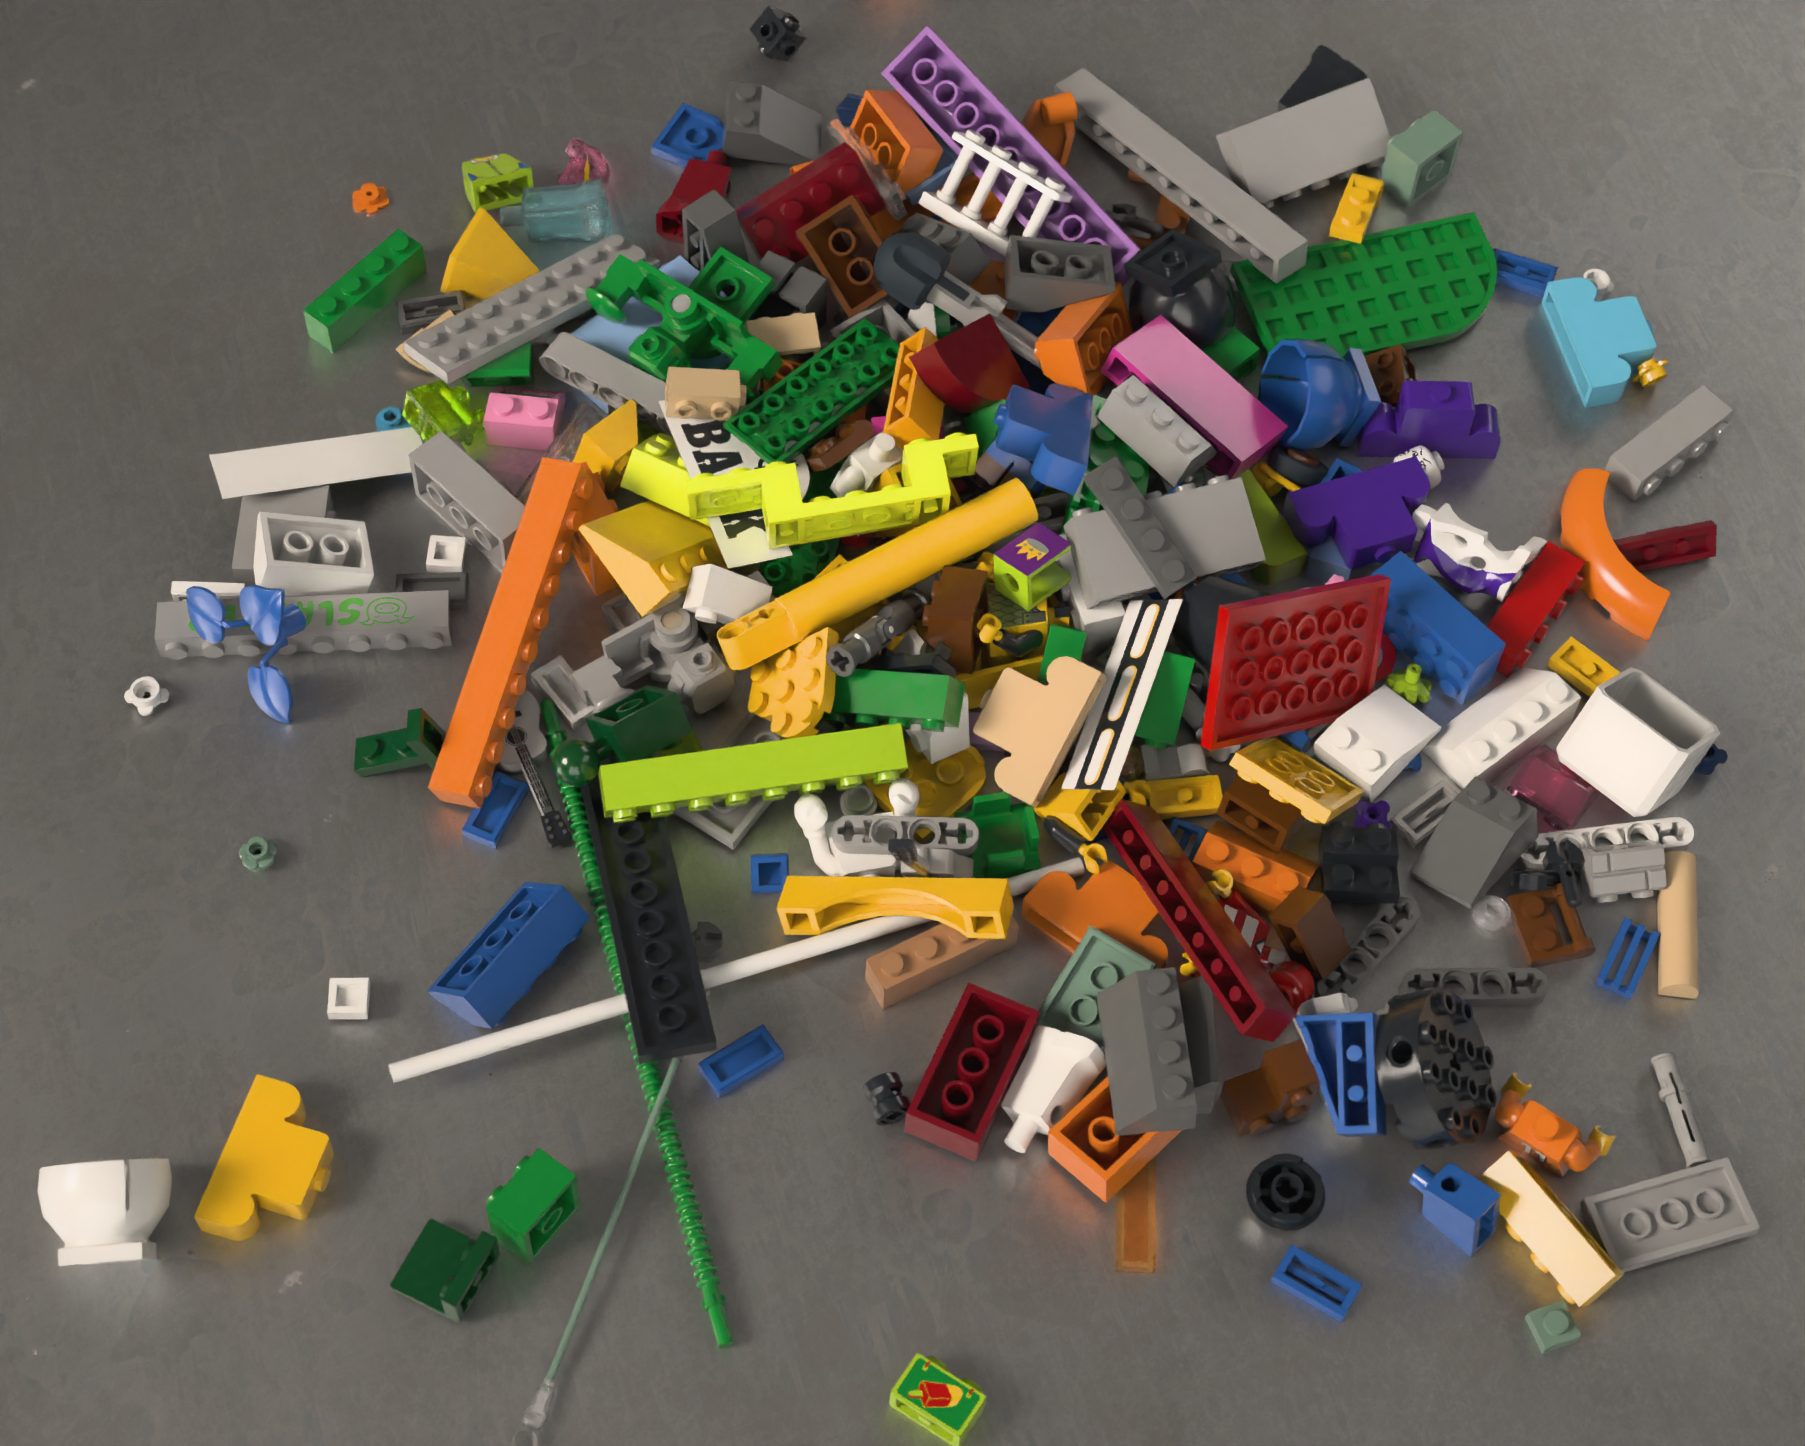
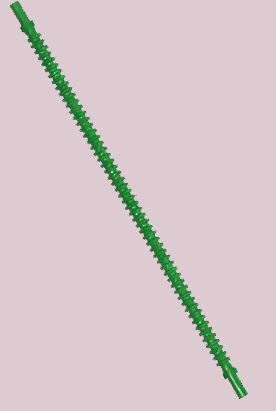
M546 699L540 703V708L547 730L544 737L552 749L550 753V759H552L557 747L566 741L568 736L566 730L560 726L554 701ZM558 779L557 785L561 787L560 795L563 796L562 803L566 806L565 813L569 815L567 820L571 824L570 831L574 833L572 838L577 842L575 844V849L579 851L577 856L582 861L580 867L584 870L583 877L587 879L585 885L589 888L588 896L592 898L590 903L591 906L595 907L593 914L598 917L596 924L601 926L598 932L603 936L601 943L606 945L604 953L608 955L606 958L607 963L611 964L609 972L614 974L612 976V982L616 984L614 990L621 995L624 994L581 787L569 786ZM625 1013L622 1018L627 1023L625 1030L630 1032L628 1040L634 1042L629 1014ZM635 1042L631 1045L633 1052H636ZM635 1053L633 1058L636 1062H639L637 1053ZM659 1061L644 1064L638 1063L636 1066L637 1071L642 1072L639 1075V1080L645 1082L642 1085V1090L648 1092L645 1095V1100L651 1102L647 1106L650 1112H652L664 1082L660 1078L662 1070L657 1068L660 1065ZM665 1099L653 1130L659 1133L656 1136V1141L662 1143L659 1146V1151L665 1153L662 1156V1161L668 1163L664 1168L666 1173L671 1174L668 1176L667 1181L670 1184H674L670 1188V1192L676 1194L673 1198V1202L679 1205L676 1213L682 1215L679 1219V1224L685 1226L682 1229V1234L688 1236L685 1240V1245L691 1247L688 1251V1256L694 1257L691 1261V1266L697 1268L694 1272V1277L700 1279L697 1282V1288L703 1290L704 1312H709L718 1348H727L734 1344L724 1309L727 1300L718 1288L721 1278L714 1275L718 1271V1267L712 1265L715 1257L708 1254L712 1250V1246L705 1243L709 1239L708 1234L703 1233L706 1225L699 1222L702 1220L703 1214L697 1212L700 1208V1204L694 1201L697 1198V1193L691 1191L694 1183L688 1181L691 1177V1172L685 1170L688 1167V1162L682 1160L685 1157V1151L679 1150L682 1147V1141L676 1138H678L680 1133L677 1129H673L677 1122L671 1119L674 1111L668 1109L671 1101Z

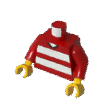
M1225 869L1212 872V876L1217 879L1218 883L1213 880L1207 882L1206 885L1213 895L1220 894L1219 899H1217L1264 968L1270 971L1274 965L1284 961L1286 952L1265 945L1270 926L1264 922L1261 916L1246 902L1239 892L1232 887L1233 878L1230 872ZM1182 953L1183 958L1188 959L1189 962L1180 967L1181 973L1184 976L1191 975L1195 978L1201 976L1187 953Z

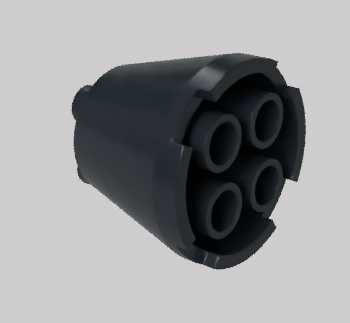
M1216 575L1209 576L1198 584L1191 582L1182 593L1181 599L1184 602L1179 609L1171 632L1176 634L1210 674L1219 605L1276 594Z

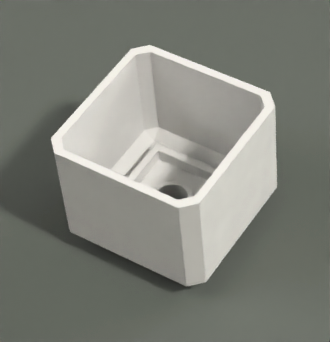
M1630 667L1596 688L1556 749L1560 762L1633 817L1646 816L1678 794L1717 739L1720 731L1715 724L1643 671Z

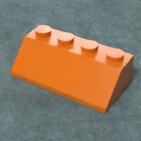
M1115 282L1113 293L1066 305L1035 341V357L1041 363L1045 376L1057 384H1062L1090 395H1096L1109 379L1100 370L1111 350L1134 333L1121 282Z

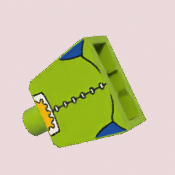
M497 154L484 158L477 157L462 163L466 196L475 213L479 207L487 211L535 199L531 167L508 154Z

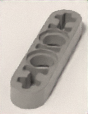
M846 815L838 818L832 826L833 844L839 851L848 854L892 855L888 850V843H881L876 838V833L884 827L894 829L897 832L896 839L914 840L916 848L947 849L955 851L956 854L962 856L973 853L979 843L978 827L973 821L966 818ZM865 827H870V842H865ZM846 828H853L855 835L852 836V841H845L844 835H842L845 834ZM921 828H928L934 832L935 838L929 844H919L913 838L915 832ZM941 829H946V844H941ZM961 830L966 831L968 837L964 844L958 843L956 837Z

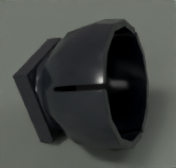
M1172 229L1124 263L1126 275L1136 279L1129 289V316L1133 332L1135 333L1156 317L1162 315L1201 350L1220 342L1234 327L1235 293L1228 276L1217 267L1222 263L1220 251Z

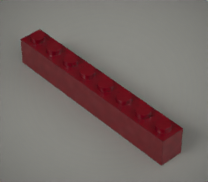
M1122 799L1102 829L1241 1035L1274 1042L1295 1018L1296 1012L1153 807Z

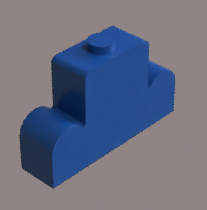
M1062 384L1049 385L1045 395L1013 385L1005 403H1000L993 423L998 425L996 447L1002 451L1033 461L1030 473L1037 481L1075 495L1088 467L1093 395Z

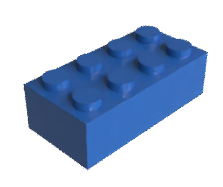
M1402 551L1371 574V576L1382 574L1391 578L1383 633L1390 638L1395 649L1403 651L1415 664L1422 668V673L1428 674L1433 678L1446 695L1454 697L1461 705H1464L1492 682L1506 643Z

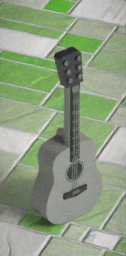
M525 689L524 693L518 698L515 707V720L511 729L507 730L503 742V756L500 762L497 763V766L502 773L509 776L524 773L542 815L541 823L548 846L554 848L570 842L571 833L560 811L555 810L537 769L548 760L547 742L541 733L538 701L531 692Z
M889 839L888 850L897 861L901 862L900 874L903 877L973 878L974 860L972 858L958 855L955 851L947 849L916 848L912 839Z

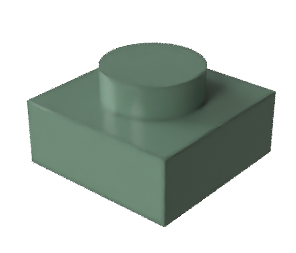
M1565 1300L1530 1311L1525 1316V1320L1542 1354L1578 1342L1582 1337Z

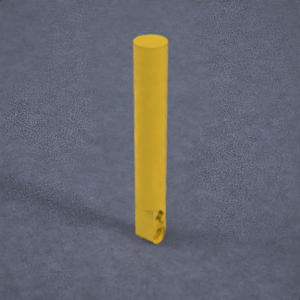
M1014 478L724 625L718 630L716 636L729 668L732 670L746 669L801 642L806 637L824 628L831 627L943 570L944 566H951L1038 521V512L1029 491L1018 478Z

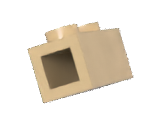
M668 368L665 384L666 417L723 421L730 419L738 413L739 406H745L746 385H740L739 370Z

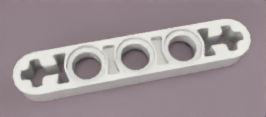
M1668 817L1538 834V838L1528 847L1532 848L1535 854H1540L1538 859H1534L1532 854H1526V850L1516 860V863L1521 869L1545 872L1542 860L1548 846L1553 841H1555L1558 856L1567 862V858L1559 849V844L1567 842V840L1575 844L1579 849L1597 847L1595 844L1597 838L1609 839L1613 845L1631 843L1630 836L1634 833H1641L1648 840L1659 842V838H1662L1660 844L1664 847V853L1669 851H1686L1693 840L1694 829L1686 819ZM1674 830L1677 836H1683L1681 841H1677L1675 836H1668L1670 831Z

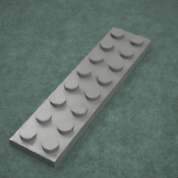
M614 233L404 341L405 353L449 384L591 309L592 307L586 298V289L597 288L607 275L606 270L619 254L634 263L642 259L657 269L660 268V261L623 236Z

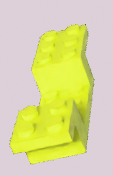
M958 432L940 440L930 441L928 438L913 440L908 445H904L901 474L904 487L899 484H893L882 488L881 491L870 493L864 490H856L847 493L845 497L830 499L828 496H819L811 499L808 503L802 502L795 463L786 464V462L777 461L767 464L765 468L753 470L747 467L732 469L728 474L715 476L712 473L698 474L692 479L686 480L690 520L762 509L769 549L924 524L949 511L951 492L948 479L975 474L979 448L976 434L966 435L965 433Z

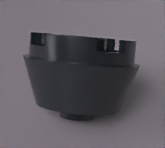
M1294 1154L1273 1155L1259 1163L1248 1177L1246 1184L1248 1204L1258 1220L1271 1230L1289 1232L1305 1228L1312 1224L1323 1210L1325 1188L1322 1178L1300 1156Z

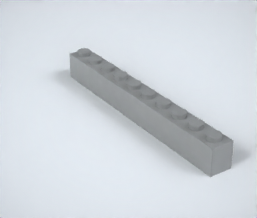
M1082 68L1054 85V95L1070 91L1074 96L1078 115L1077 119L1073 120L1077 128L1244 259H1248L1253 266L1272 281L1278 283L1306 265L1308 240L1300 232L1295 231L1282 221L1278 215L1273 214L1260 204L1256 198L1247 194L1231 179L1226 178L1213 168L1209 162L1204 161L1191 151L1187 145L1174 138L1165 128L1160 127L1148 118L1143 111L1135 108L1122 95L1109 88L1100 78Z

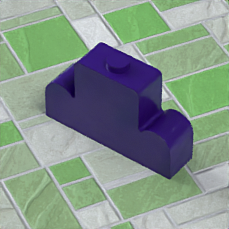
M1405 381L1401 388L1397 406L1393 407L1391 404L1381 402L1357 437L1359 457H1396L1416 446L1422 445L1429 449L1430 452L1437 451L1441 458L1495 459L1501 443L1497 409L1490 404L1475 405L1472 383L1468 381Z
M1417 456L1289 492L1286 496L1283 515L1294 537L1303 545L1318 546L1327 539L1328 535L1331 536L1349 569H1356L1376 562L1386 563L1400 551L1404 554L1411 552L1418 531L1412 515L1421 504L1425 505L1430 490V482Z

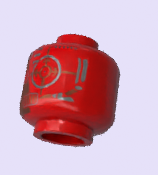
M1283 961L1274 965L1268 972L1296 1013L1303 1002L1312 998L1315 989L1314 979L1310 971L1302 964L1294 961Z

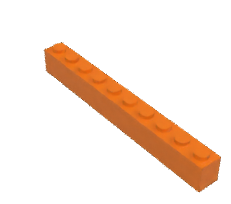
M545 457L541 459L428 788L440 801L481 809L484 798L491 791V777L496 763H499L502 759L504 751L503 742L507 730L513 726L518 698L525 691L527 671L530 663L537 656V642L541 630L547 626L549 620L548 610L552 598L559 591L560 574L564 564L570 559L571 542L574 533L581 526L582 510L585 501L592 494L593 479L582 463Z

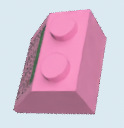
M498 385L489 392L484 416L487 445L556 452L567 397L566 392Z

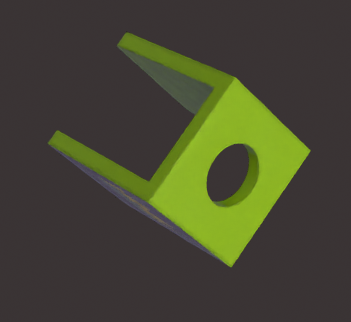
M1036 523L993 554L995 590L1029 612L1071 581V574L1053 563L1071 549V543L1042 524Z

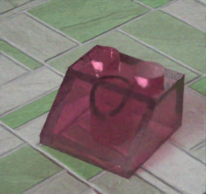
M1545 744L1527 754L1505 790L1512 794L1513 797L1529 804L1545 815L1543 820L1550 826L1558 830L1565 828L1568 831L1577 825L1601 793L1560 762L1557 752Z

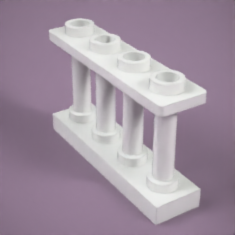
M968 129L966 133L954 131L951 137L964 146L943 189H938L937 193L924 191L918 203L959 229L972 233L974 238L1006 256L1010 237L1007 235L1009 230L1006 227L1028 184L1043 194L1022 234L1025 237L1036 238L1054 200L1070 202L1073 196L1064 191L1065 185L1051 177H1047L1045 180L1037 175L1039 170L1033 165L1024 161H1020V163L1010 159L1012 156L1011 152L997 145H994L993 148L984 143L986 139L984 136ZM976 152L990 162L969 205L961 207L955 203L956 197L954 195ZM1001 168L1016 176V179L995 221H991L989 224L981 219L982 213L980 211Z

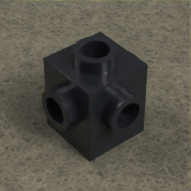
M770 5L749 28L759 42V50L770 59L776 57L787 62L796 54L798 48L807 39L799 28L801 23L795 16Z

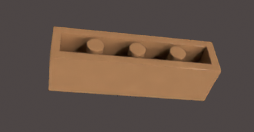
M1011 916L1006 939L967 938L958 930L943 923L866 959L865 980L884 1010L1016 947L1019 925L1014 917Z

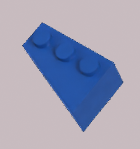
M1375 1013L1295 1016L1297 1025L1301 1028L1306 1042L1311 1063L1314 1064L1321 1084L1320 1088L1338 1135L1345 1137L1387 1136L1386 1105L1379 1087L1375 1061L1376 1026L1380 1016Z

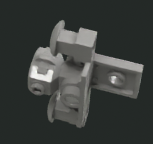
M758 570L746 576L769 585ZM772 592L769 603L775 600V597L772 595ZM622 593L601 605L603 614L617 633L601 641L604 652L602 657L571 673L574 688L587 707L594 704L593 714L635 692L633 689H622V687L648 674L652 680L669 682L667 690L676 692L681 705H686L689 710L697 714H703L728 700L736 686V676L739 670L729 668L724 653L720 652L713 645L712 637L716 636L718 630L726 624L718 621L716 623H706L695 618L696 613L683 609L686 595L642 618L627 595Z

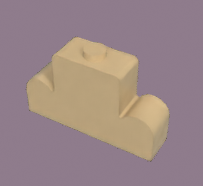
M1068 656L1059 657L1048 666L1046 675L1049 684L1047 686L1011 668H1005L994 689L989 688L983 696L980 708L983 710L973 728V732L982 739L1011 753L1010 757L1002 759L996 766L994 776L998 787L1037 808L1048 792L1107 679L1102 672Z

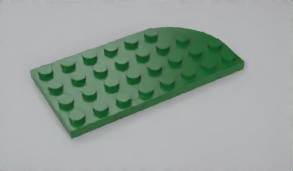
M1475 212L1366 234L1361 244L1342 239L1309 246L1307 248L1306 265L1278 283H1275L1258 270L1248 259L1232 262L1230 273L1267 356L1281 340L1298 338L1332 345L1344 357L1349 348L1361 349L1363 355L1366 356L1399 344L1405 350L1441 343L1465 333L1481 318L1491 300L1497 281V263L1494 251Z

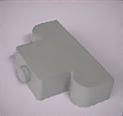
M329 484L242 496L232 562V572L236 583H245L246 587L256 585L253 565L259 511L337 519V513L333 511L334 506Z

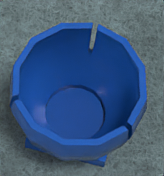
M1298 338L1283 339L1269 352L1261 374L1298 379L1260 377L1258 400L1288 426L1277 445L1290 446L1298 450L1320 448L1335 436L1339 446H1352L1364 425L1381 403L1361 349L1349 348L1345 356L1342 357L1329 344Z

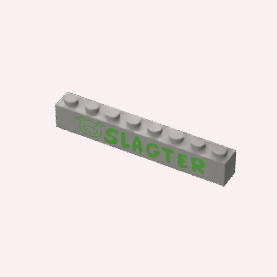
M449 590L285 597L284 607L289 604L298 606L305 616L306 627L303 631L288 637V645L282 647L277 653L282 655H291L296 652L324 654L341 650L364 652L368 649L402 650L413 647L436 649L441 646H452V606ZM221 599L226 609V620L236 621L244 619L240 610L239 599ZM187 601L157 602L155 642L161 658L180 660L185 657L199 656L219 658L222 655L252 657L258 654H267L275 645L267 646L257 638L255 631L251 630V625L231 629L225 628V638L223 641L214 644L207 642L196 632L191 622Z

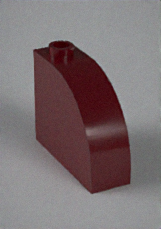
M990 313L909 357L920 378L930 391L943 403L963 413L973 414L1001 399H1007L1013 385L1025 389L1030 387Z

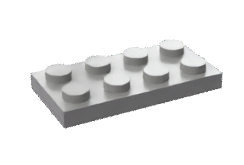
M1728 1157L1583 1198L1580 1203L1596 1242L1622 1272L1757 1234L1761 1229Z

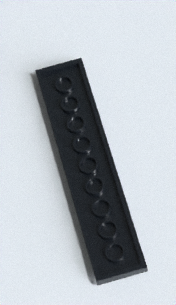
M605 759L600 762V765L614 764L617 762ZM597 774L591 782L580 787L639 1064L717 1050V1041L665 816L651 818L650 812L637 813L636 820L622 823H614L613 817L605 818L599 776Z

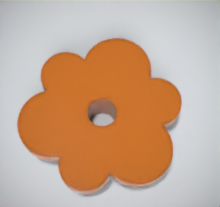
M373 183L363 184L360 190L352 193L354 210L375 214L378 212V209L388 207L389 198L386 196V189L384 187H376Z

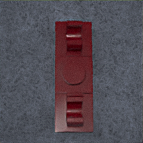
M1712 520L1655 530L1613 541L1626 560L1637 571L1642 572L1715 557L1717 525Z

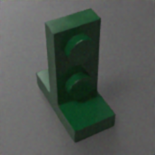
M422 708L408 710L407 728L356 738L354 771L360 777L426 763L434 770L446 732Z

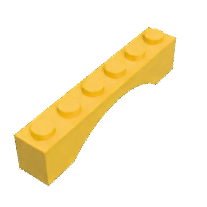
M787 876L777 905L784 935H821L837 927L862 919L878 916L905 915L941 922L958 930L967 938L1006 939L1014 908L1008 879L848 876Z

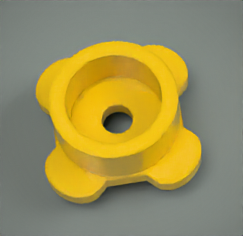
M1656 358L1642 363L1637 367L1639 372L1632 378V381H1640L1643 388L1660 382L1668 376L1664 368L1669 363L1668 360L1665 359L1657 362Z

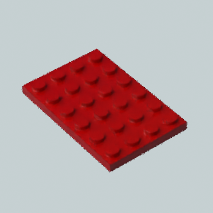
M1378 574L1219 605L1200 746L1212 751L1333 723L1339 716L1372 694L1391 578Z

